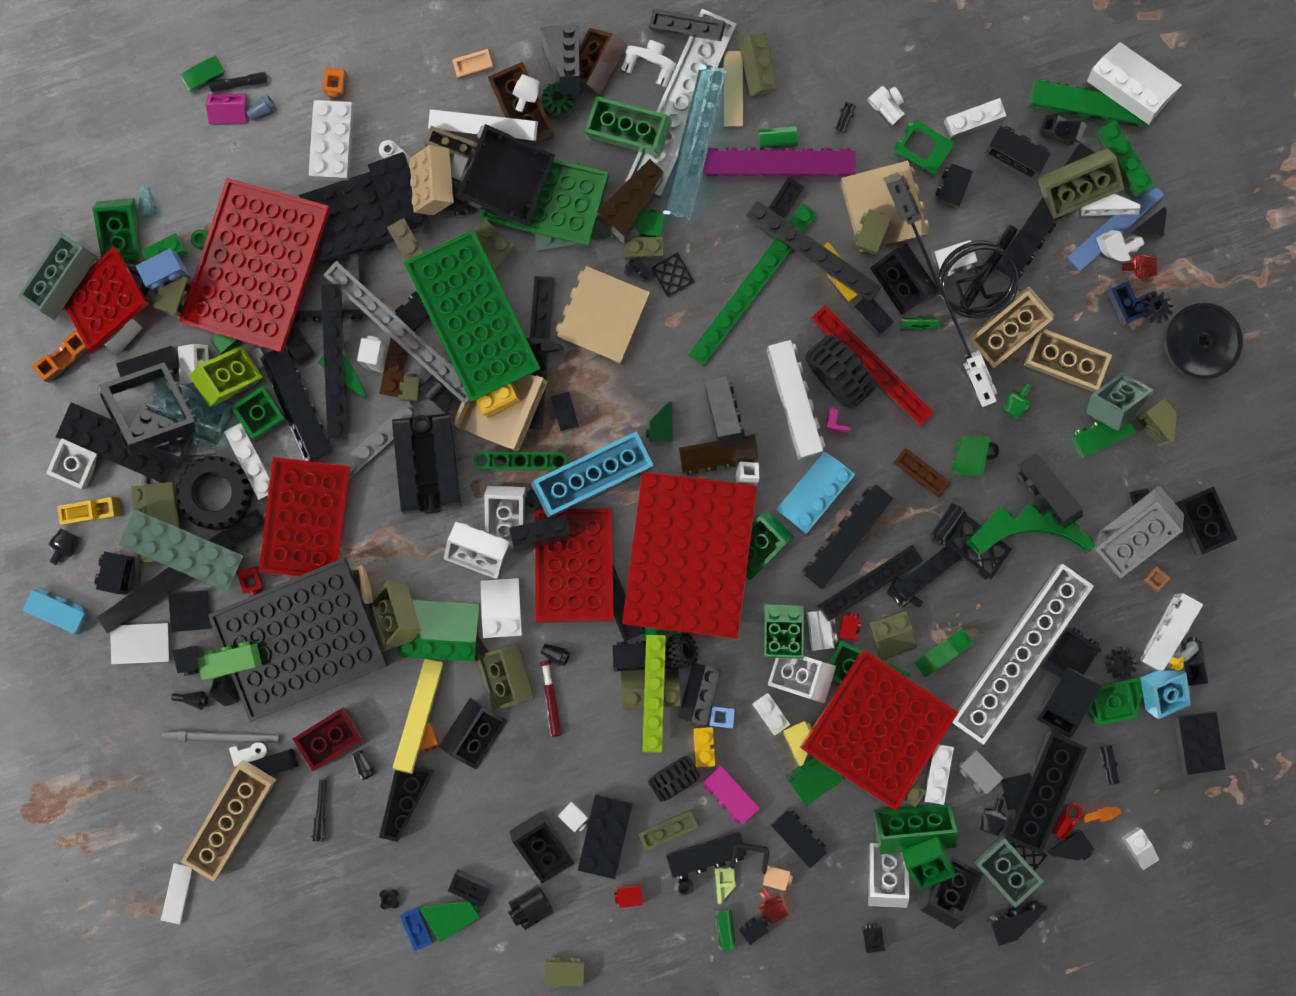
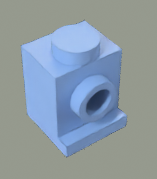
M712 706L708 718L709 726L733 729L735 709ZM718 713H722L724 716L721 721L716 718Z

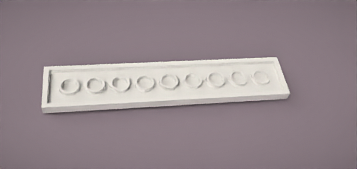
M704 9L701 10L698 17L725 21L726 26L722 41L689 37L656 111L668 115L672 121L661 156L657 157L638 152L626 179L627 182L651 159L664 171L663 180L654 193L658 197H661L737 25Z

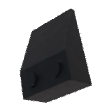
M542 811L509 831L513 844L541 883L575 864Z
M950 856L956 876L932 885L920 911L955 929L963 922L983 874Z

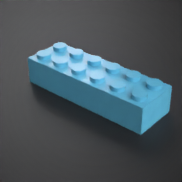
M636 431L534 480L531 485L549 519L642 474V471L650 470L654 465Z

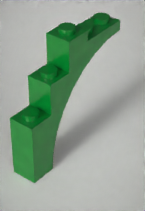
M1030 503L1014 519L1006 508H997L966 541L979 555L985 553L992 545L1004 538L1031 532L1062 538L1074 544L1085 554L1096 546L1093 543V539L1088 534H1083L1075 522L1063 529L1060 524H1055L1049 510L1041 515L1040 509Z

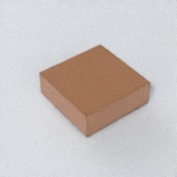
M1156 565L1143 581L1159 593L1171 577Z

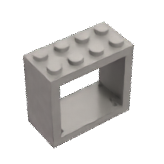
M1159 485L1099 531L1095 550L1121 579L1183 531L1184 513Z

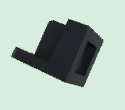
M224 675L213 679L209 692L212 698L223 706L238 703L240 696L230 676Z

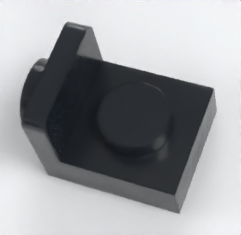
M638 257L635 261L631 259L625 265L626 270L624 273L627 276L636 268L637 271L635 273L642 280L646 278L650 281L654 277V273Z

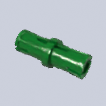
M918 316V318L901 317L900 327L901 330H939L940 319L923 318L922 316Z

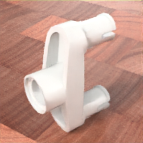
M649 40L646 49L627 46L625 51L626 57L620 70L625 72L627 69V73L632 74L636 60L639 57L661 65L662 69L656 84L661 86L664 79L662 86L667 88L672 72H674L677 64L662 55L665 45Z

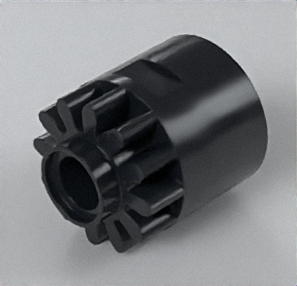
M538 884L508 902L511 908L508 911L511 919L516 926L521 924L524 930L554 913L549 900Z

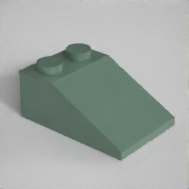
M1121 372L1091 395L1086 413L1094 419L1105 423L1110 428L1119 431L1132 420L1152 395L1154 389Z

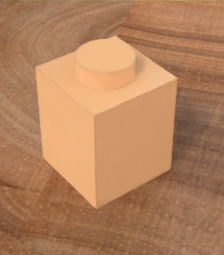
M767 865V871L764 874L762 884L786 891V887L791 886L793 876L790 875V870Z

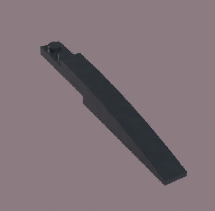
M256 509L226 530L209 539V541L232 550L262 530L264 518ZM168 567L99 615L97 619L108 634L192 578V576Z

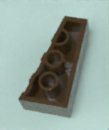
M649 159L597 210V220L623 244H625L630 232L634 229L636 222L661 184L664 171Z

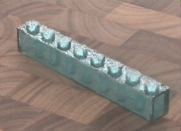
M700 65L663 212L665 215L686 220L691 219L728 70L713 65Z

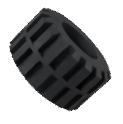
M683 756L653 775L648 780V784L659 801L663 802L691 786L701 775L689 756Z

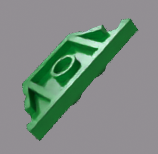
M1141 677L1102 685L1087 711L1098 726L1137 718L1139 704L1143 695Z

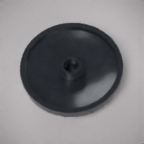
M1196 303L1185 307L1172 318L1166 330L1165 349L1169 360L1178 371L1194 379L1208 380L1225 374L1236 364L1242 352L1243 336L1239 323L1228 310L1216 304Z

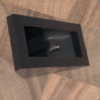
M1163 207L1131 232L1132 235L1161 239L1164 236L1167 209Z

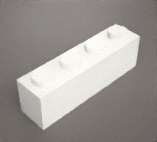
M367 336V339L361 338L357 362L366 370L383 373L388 349L377 337Z
M240 423L224 431L258 500L263 501L268 496L270 474L253 440Z

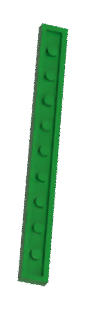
M802 203L789 220V223L805 233L818 214ZM777 238L773 241L688 355L702 366L706 364L792 250L790 247Z

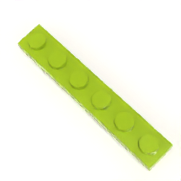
M646 635L642 752L662 753L665 635Z

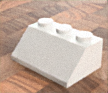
M455 522L447 540L444 560L497 579L510 542L502 537L490 535L483 530L471 528L467 524Z

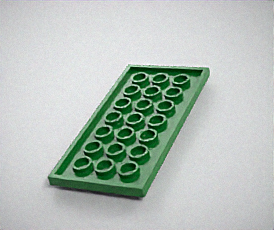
M474 229L404 262L470 402L540 370L538 362Z

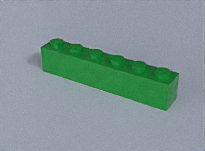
M1039 79L1032 86L1029 107L1107 122L1116 120L1118 124L1139 128L1145 123L1100 90L1089 91L1083 86H1076V88L1068 87V84L1061 82L1052 84L1046 79Z

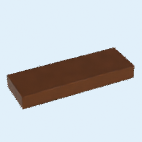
M904 448L893 462L938 498L951 483L907 448Z

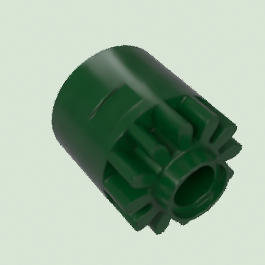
M556 81L554 84H548V87L543 90V108L550 118L564 120L572 115L575 110L574 94H561ZM557 98L563 99L561 102H555Z

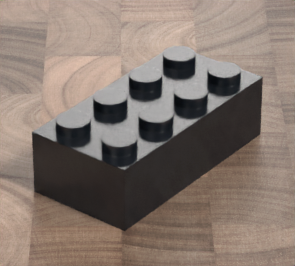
M404 152L367 164L389 226L403 218L412 233L431 226L427 214L414 213L412 187L410 185L411 172Z
M595 793L577 871L616 879L633 802Z

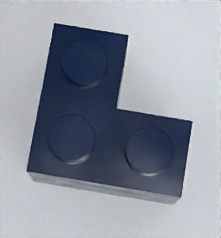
M1129 281L1107 291L1122 326L1141 319L1147 314L1146 312H1140L1141 308L1146 307L1141 304V301L1146 300L1145 296L1147 294L1136 298ZM1155 304L1154 307L1156 308L1155 311L1157 312L1160 309L1158 308V304Z

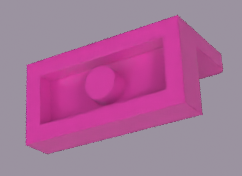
M208 94L206 101L208 123H246V94Z
M830 408L827 414L825 431L848 434L851 431V427L836 425L838 409Z

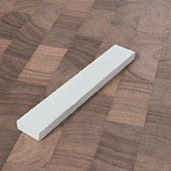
M430 109L428 128L430 129L431 126L446 131L478 134L480 127L487 124L510 134L516 139L536 141L538 121Z

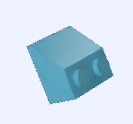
M1154 671L1140 678L1145 710L1158 720L1191 705L1185 671Z

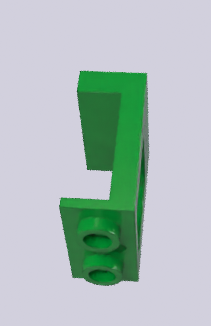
M915 119L913 124L909 122L904 132L906 135L904 139L899 138L894 148L896 151L894 155L897 156L899 154L927 172L926 175L933 178L955 143ZM915 129L936 141V145L927 159H922L905 148L906 141Z

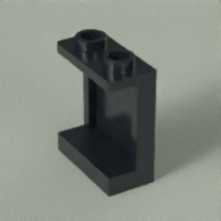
M1067 628L1042 667L1058 678L1062 676L1068 666L1084 675L1096 655L1102 649L1098 647L1099 643L1094 639L1089 638L1087 640L1082 636L1083 632L1077 628Z

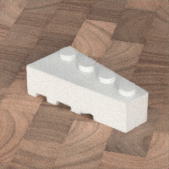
M1184 593L1174 594L1139 662L1156 671H1167L1171 665L1169 663L1171 657L1179 650L1182 639L1187 635L1203 604Z

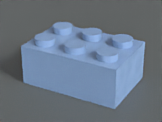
M171 248L136 265L145 286L154 293H158L160 288L182 277L191 278L182 258Z

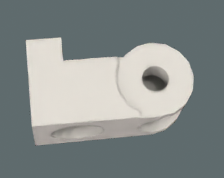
M256 742L251 747L243 750L239 749V745L229 748L234 767L242 760L251 762L268 754V747L263 742Z

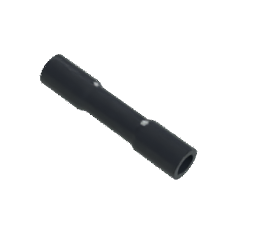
M259 72L242 77L209 81V87L212 93L235 87L268 83L266 72Z

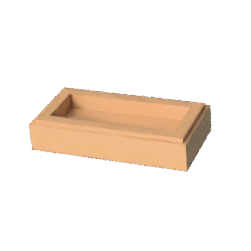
M488 49L452 59L458 79L494 68Z

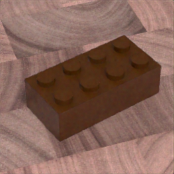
M521 62L488 76V80L505 118L538 121L536 141L517 139L534 145L554 136V132L538 96L535 103L526 101L523 112L515 109L519 98L512 94L515 85L522 74L529 76L524 63Z

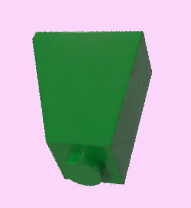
M468 900L424 905L420 908L421 913L439 942H442L481 916L479 914L481 912L479 905Z

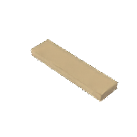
M725 51L724 128L743 127L742 56L740 51Z

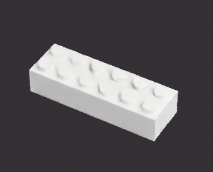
M791 340L770 345L767 348V354L798 459L801 460L821 454L825 443L823 437L818 435L817 430H819L820 426L817 417L813 418L814 405L812 399L807 397L809 392L806 380L803 381L801 377L802 373H804L801 362L797 363L796 360L798 355L796 344H792Z

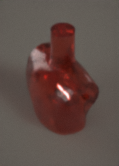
M1137 254L1134 256L1133 263H1122V271H1134L1136 279L1158 276L1157 256Z
M765 888L758 892L764 901L758 909L771 925L789 915L779 895L770 898Z

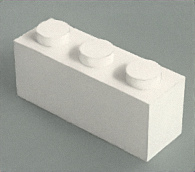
M999 98L946 117L944 125L951 140L1001 122L1005 119L1006 113Z
M938 744L929 758L924 787L926 793L923 796V801L944 805L954 747Z

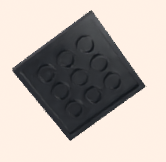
M370 172L299 195V198L331 207L317 248L321 264L394 240L387 229L389 224Z

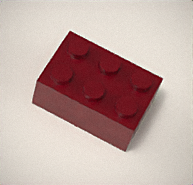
M345 707L292 738L312 772L364 741L363 736Z

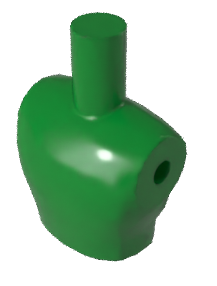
M1026 383L1020 392L1011 390L1005 399L1002 409L1016 419H1020L1032 404L1031 400L1026 397L1032 386Z

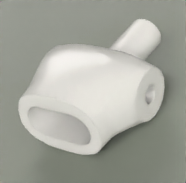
M524 74L521 75L512 93L519 98L516 110L523 112L526 101L535 103L541 81Z

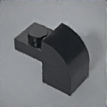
M1046 115L1040 133L1053 140L1074 145V142H1081L1087 124L1082 121H1068L1059 115Z
M432 374L419 387L420 391L445 413L459 400Z

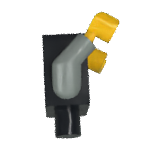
M1194 636L1188 637L1186 642L1182 644L1183 652L1180 654V658L1171 657L1169 663L1172 664L1170 668L1175 670H1182L1183 665L1185 666L1190 691V687L1193 688L1195 685L1208 684V676L1202 641Z

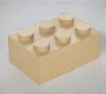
M429 145L409 158L414 213L435 215L454 203L449 148Z

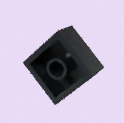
M104 551V554L99 558L100 572L96 574L94 580L96 589L126 595L134 557Z

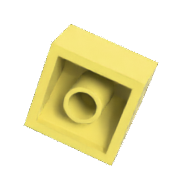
M804 720L782 730L799 766L804 765L808 754L800 746L812 729L810 723H805Z

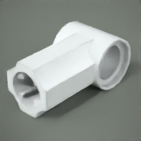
M881 86L867 100L893 126L905 113L892 100L893 97L889 91Z

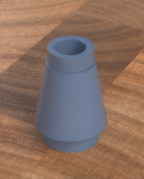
M267 94L265 96L261 95L246 113L251 120H254L272 112L275 104Z

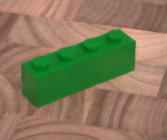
M1116 120L1099 129L1097 133L1099 141L1104 149L1109 148L1117 157L1121 177L1134 198L1138 199L1152 191L1155 185Z

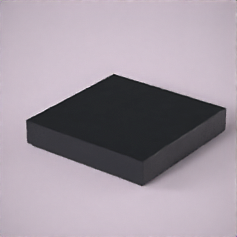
M207 590L168 594L171 632L211 629L208 617L209 603Z

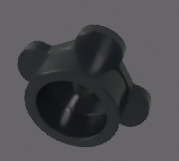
M393 889L388 892L382 890L379 893L381 897L380 907L382 909L398 908L397 890Z

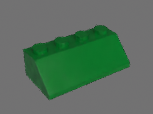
M950 803L916 806V808L914 806L902 807L897 810L893 808L874 810L876 840L880 855L902 853V850L935 837L940 839L945 848H956L958 831Z

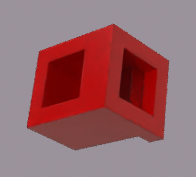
M258 566L237 571L243 594L249 593V596L260 593V589L264 588L258 572ZM251 578L255 580V584L253 586L249 585V580Z
M848 612L847 615L842 616L838 634L839 638L858 641L859 638L855 637L856 633L859 634L861 629V622H858L859 614Z

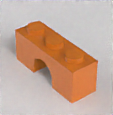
M77 329L61 341L63 344L52 354L44 355L32 365L43 381L50 383L89 351Z

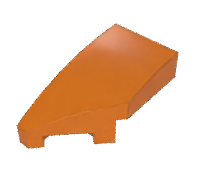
M1105 807L1084 814L1083 819L1085 823L1096 819L1105 822L1114 819L1122 814L1118 807Z

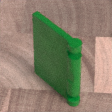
M811 757L804 762V765L792 770L796 776L795 779L792 780L789 774L785 775L806 806L844 780L838 772L815 757Z

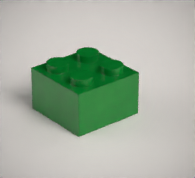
M264 386L231 407L254 441L287 420Z
M938 837L902 850L906 869L920 890L956 876L952 859Z

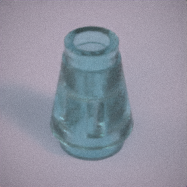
M139 188L138 212L144 217L154 215L157 207L150 188Z

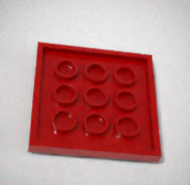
M113 247L90 267L64 308L87 349L94 352L144 309L149 302L120 252Z

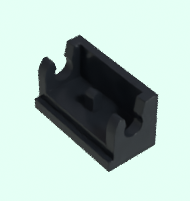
M457 869L448 892L483 907L493 884Z

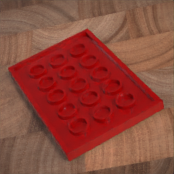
M272 456L258 572L301 576L338 560L350 466Z
M612 508L567 509L551 517L566 515L571 539L535 547L536 623L614 622ZM535 509V522L548 519L544 509Z

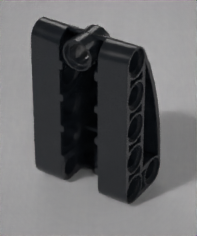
M450 413L392 419L400 507L403 515L423 512L424 514L439 513L441 510L461 508ZM421 420L427 422V426L424 429L417 428V424Z

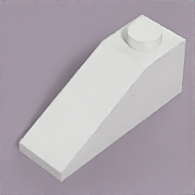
M1114 193L1081 207V216L1139 215L1140 204Z

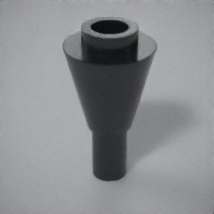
M205 691L186 694L173 693L171 700L183 702L202 710L207 706L208 696L205 694Z

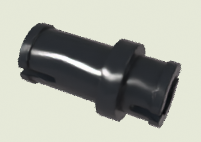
M849 102L844 103L843 108L840 109L841 114L834 129L846 133L850 119L854 117L855 113L853 112L856 105Z

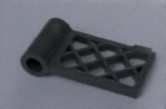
M951 503L930 533L931 541L938 546H946L978 570L977 575L984 580H991L1012 548L1000 540L990 547L991 558L983 559L982 554H978V560L969 558L968 550H972V548L967 547L966 537L972 536L974 533L965 534L963 526L968 522L972 525L973 532L975 533L981 525L969 517L960 506ZM961 537L963 548L958 549L952 545V542L955 538ZM993 546H1000L1005 550L1002 556L995 557ZM992 560L993 569L990 573L984 569L983 561Z

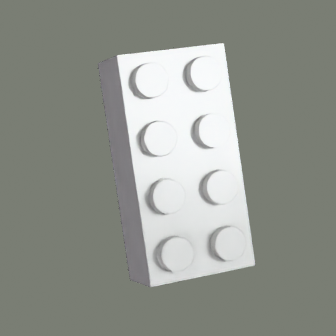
M313 100L309 177L311 180H349L354 106L352 102Z

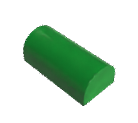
M796 126L758 130L760 150L764 148L798 146Z
M731 909L717 910L715 917L719 949L722 951L736 949L732 911Z

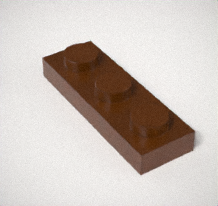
M390 338L379 394L398 398L400 394V381L403 379L408 352L392 338Z

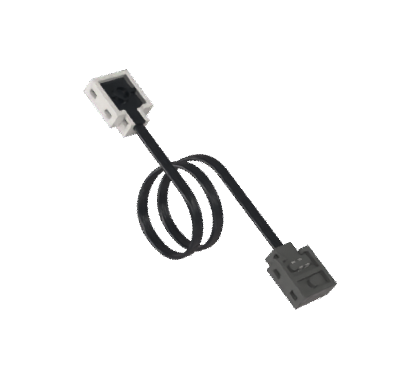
M898 172L884 177L883 179L898 214H900L902 220L905 219L907 224H911L937 288L947 305L967 353L964 356L966 363L963 365L974 392L982 407L997 401L994 395L998 393L991 381V376L979 350L970 353L954 312L963 317L977 319L986 318L1004 310L1013 301L1018 291L1019 276L1016 266L1006 251L999 245L983 240L972 241L959 246L946 257L937 278L914 222L921 220L922 216L904 175L900 176ZM978 250H993L1002 254L1009 263L1011 280L1008 289L1001 298L988 308L974 312H967L965 308L955 305L947 298L946 278L952 266L960 258Z

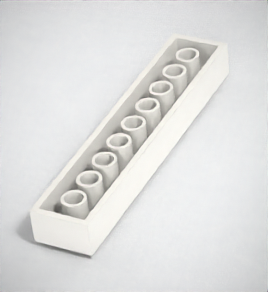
M1058 564L957 711L959 713L952 724L984 745L1094 585L1064 564Z

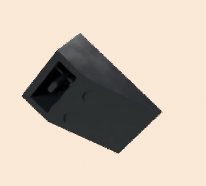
M1068 666L1041 706L1037 720L1071 738L1081 724L1102 685Z
M1033 900L1026 903V907L1019 908L1017 906L1016 908L1008 909V913L1001 914V912L991 914L990 918L986 919L993 942L997 946H1001L1018 940L1047 910V905Z

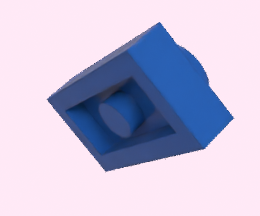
M418 907L399 915L414 951L433 944Z

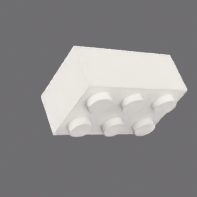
M803 656V659L776 658L768 686L825 703L836 666Z

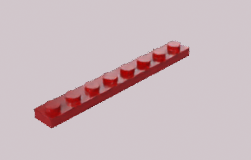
M826 305L811 318L827 335H834L846 344L862 361L863 365L866 366L876 384L919 426L934 413Z

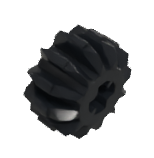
M1154 291L1152 296L1147 294L1145 296L1146 300L1141 301V304L1146 307L1141 308L1140 312L1147 313L1143 318L1150 317L1149 323H1153L1156 320V323L1160 324L1162 320L1167 321L1169 319L1167 315L1173 314V311L1168 308L1173 307L1174 304H1168L1167 301L1171 298L1168 296L1164 299V292H1161L1158 296L1157 291ZM1155 304H1158V308L1160 309L1157 312L1155 311Z
M1118 647V653L1115 649H1112L1111 653L1113 656L1106 655L1110 662L1104 663L1105 666H1110L1107 669V673L1113 672V678H1117L1119 675L1120 680H1124L1125 675L1128 678L1132 677L1130 670L1133 672L1137 670L1132 665L1138 664V661H1132L1136 656L1135 653L1129 655V648H1126L1123 652V648ZM1119 659L1125 661L1123 663L1124 667H1118Z

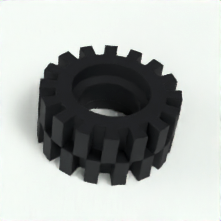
M689 633L671 635L667 639V659H670L669 663L670 665L673 664V668L693 667L698 660L696 658L698 656L696 652L698 648L694 645L696 641H692L693 636H689Z

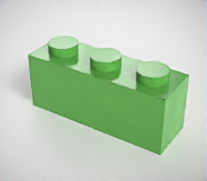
M247 641L239 643V648L232 649V646L220 648L221 652L214 653V650L202 652L203 656L197 658L201 679L206 680L262 666L257 643L250 645V642Z

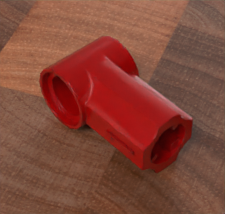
M1075 802L1067 803L1064 811L1055 822L1052 833L1065 840L1077 821L1083 817V809ZM1072 807H1077L1078 814L1074 817L1069 816V810Z

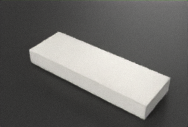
M173 864L161 921L181 924L193 869L186 865Z

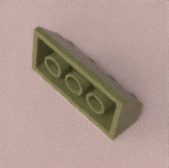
M1109 148L1037 177L1042 196L1054 219L1124 190L1117 157Z
M175 482L131 486L134 509L179 527ZM138 554L139 563L155 562L150 558Z

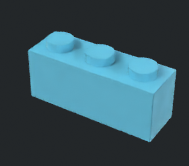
M42 588L31 590L22 611L73 634L80 633L88 616V613L84 612V607L75 603L71 606L66 603V599L60 596H56V598L49 596L50 592Z

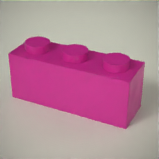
M720 765L703 780L705 790L710 795L714 793L719 798L716 800L723 809L727 807L732 812L730 817L736 823L740 821L744 824L760 809Z

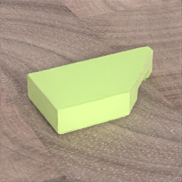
M715 868L718 904H721L736 887L735 868Z

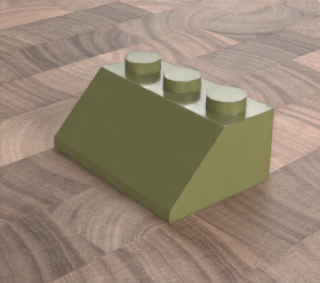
M1165 398L1153 403L1136 417L1137 421L1159 447L1170 444L1175 440L1177 412L1174 410V404Z
M387 581L373 597V603H369L383 651L411 642L421 631L407 583Z
M518 644L477 656L493 711L534 699Z
M665 669L663 707L681 706L679 669ZM645 670L621 671L623 709L644 708Z

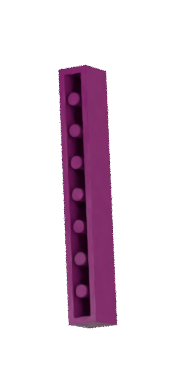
M707 148V151H703L702 177H847L856 174V151H851L850 148H841L840 151H832L831 148H822L821 151H813V148H802V151H794V148H783V151H775V148H764V151H756V148H745V151H737V148H726V151H718V148Z

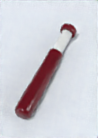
M551 660L541 661L540 666H542L544 674V691L550 735L552 737H559L562 735L554 684H552L550 673Z

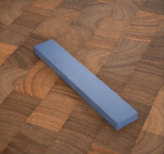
M1154 185L1153 190L1138 199L1133 197L1131 201L1140 204L1139 215H1113L1072 252L1067 259L1080 272L1101 253L1097 237L1110 230H1116L1122 234L1162 198L1164 194Z

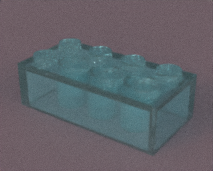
M160 378L146 404V408L178 421L185 420L164 378ZM179 383L182 390L181 395L188 400L189 411L194 413L197 419L194 436L218 445L232 418L233 410L231 407L233 402L225 400L209 407L199 390Z

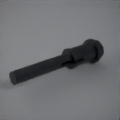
M319 779L316 818H313V835L310 836L313 842H324V838H326L324 836L326 821L324 818L327 780Z

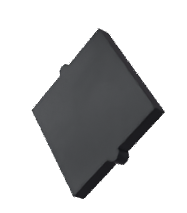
M1030 773L1004 778L1001 781L1004 792L1002 796L1005 797L1007 810L1015 809Z

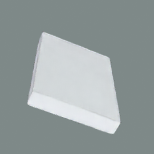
M169 623L120 625L110 632L111 664L170 662Z

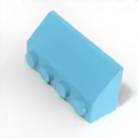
M824 451L776 511L802 533L807 534L855 474L840 461Z

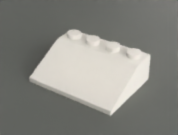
M1121 42L1101 58L1091 70L1087 80L1088 83L1148 125L1182 86Z

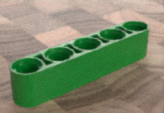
M478 452L473 457L474 465L480 470L555 471L561 468L556 467L553 463L556 457L564 459V464L561 467L567 465L568 461L566 456L559 452ZM480 456L487 457L486 465L479 466L477 459ZM499 456L506 457L507 462L504 466L496 464ZM539 456L545 459V464L541 467L536 466L534 463L535 459ZM517 457H525L526 463L523 466H517L515 463Z

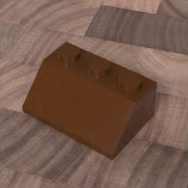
M589 28L580 45V87L601 95L612 73L615 71V67L623 55L627 44L613 33Z

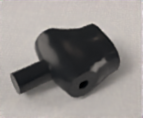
M60 528L48 544L55 551L49 562L57 565L61 555L71 557L75 551L78 537Z
M895 578L886 594L893 602L903 608L909 602L920 607L923 601L916 596H913L906 602L894 588L901 579Z
M997 798L993 809H984L980 830L999 836L1008 817L1001 812L1004 800Z

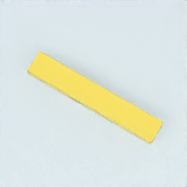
M424 659L394 761V770L413 773L444 667L442 662Z

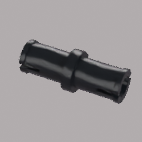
M1113 745L1100 747L1104 762L1102 767L1105 768L1108 785L1120 783L1116 767L1118 762H1115Z

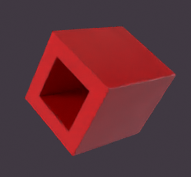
M640 884L617 887V892H614L615 904H619L620 908L643 905Z

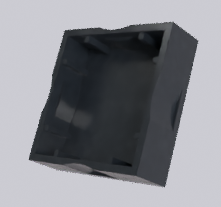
M484 124L480 127L453 198L522 228L526 227L532 217L538 201L539 191L548 176L555 154L532 144L521 142L510 134Z

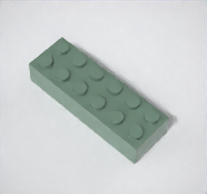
M134 509L119 542V546L224 591H228L243 557L242 554L137 509Z

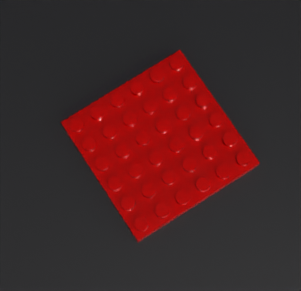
M862 649L800 748L894 810H897L959 712Z

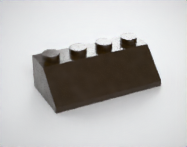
M755 434L742 437L743 445L725 449L719 448L718 441L679 447L682 473L686 472L688 476L698 474V470L705 469L706 472L716 471L719 466H724L725 469L736 467V463L739 462L755 463L754 460H758Z

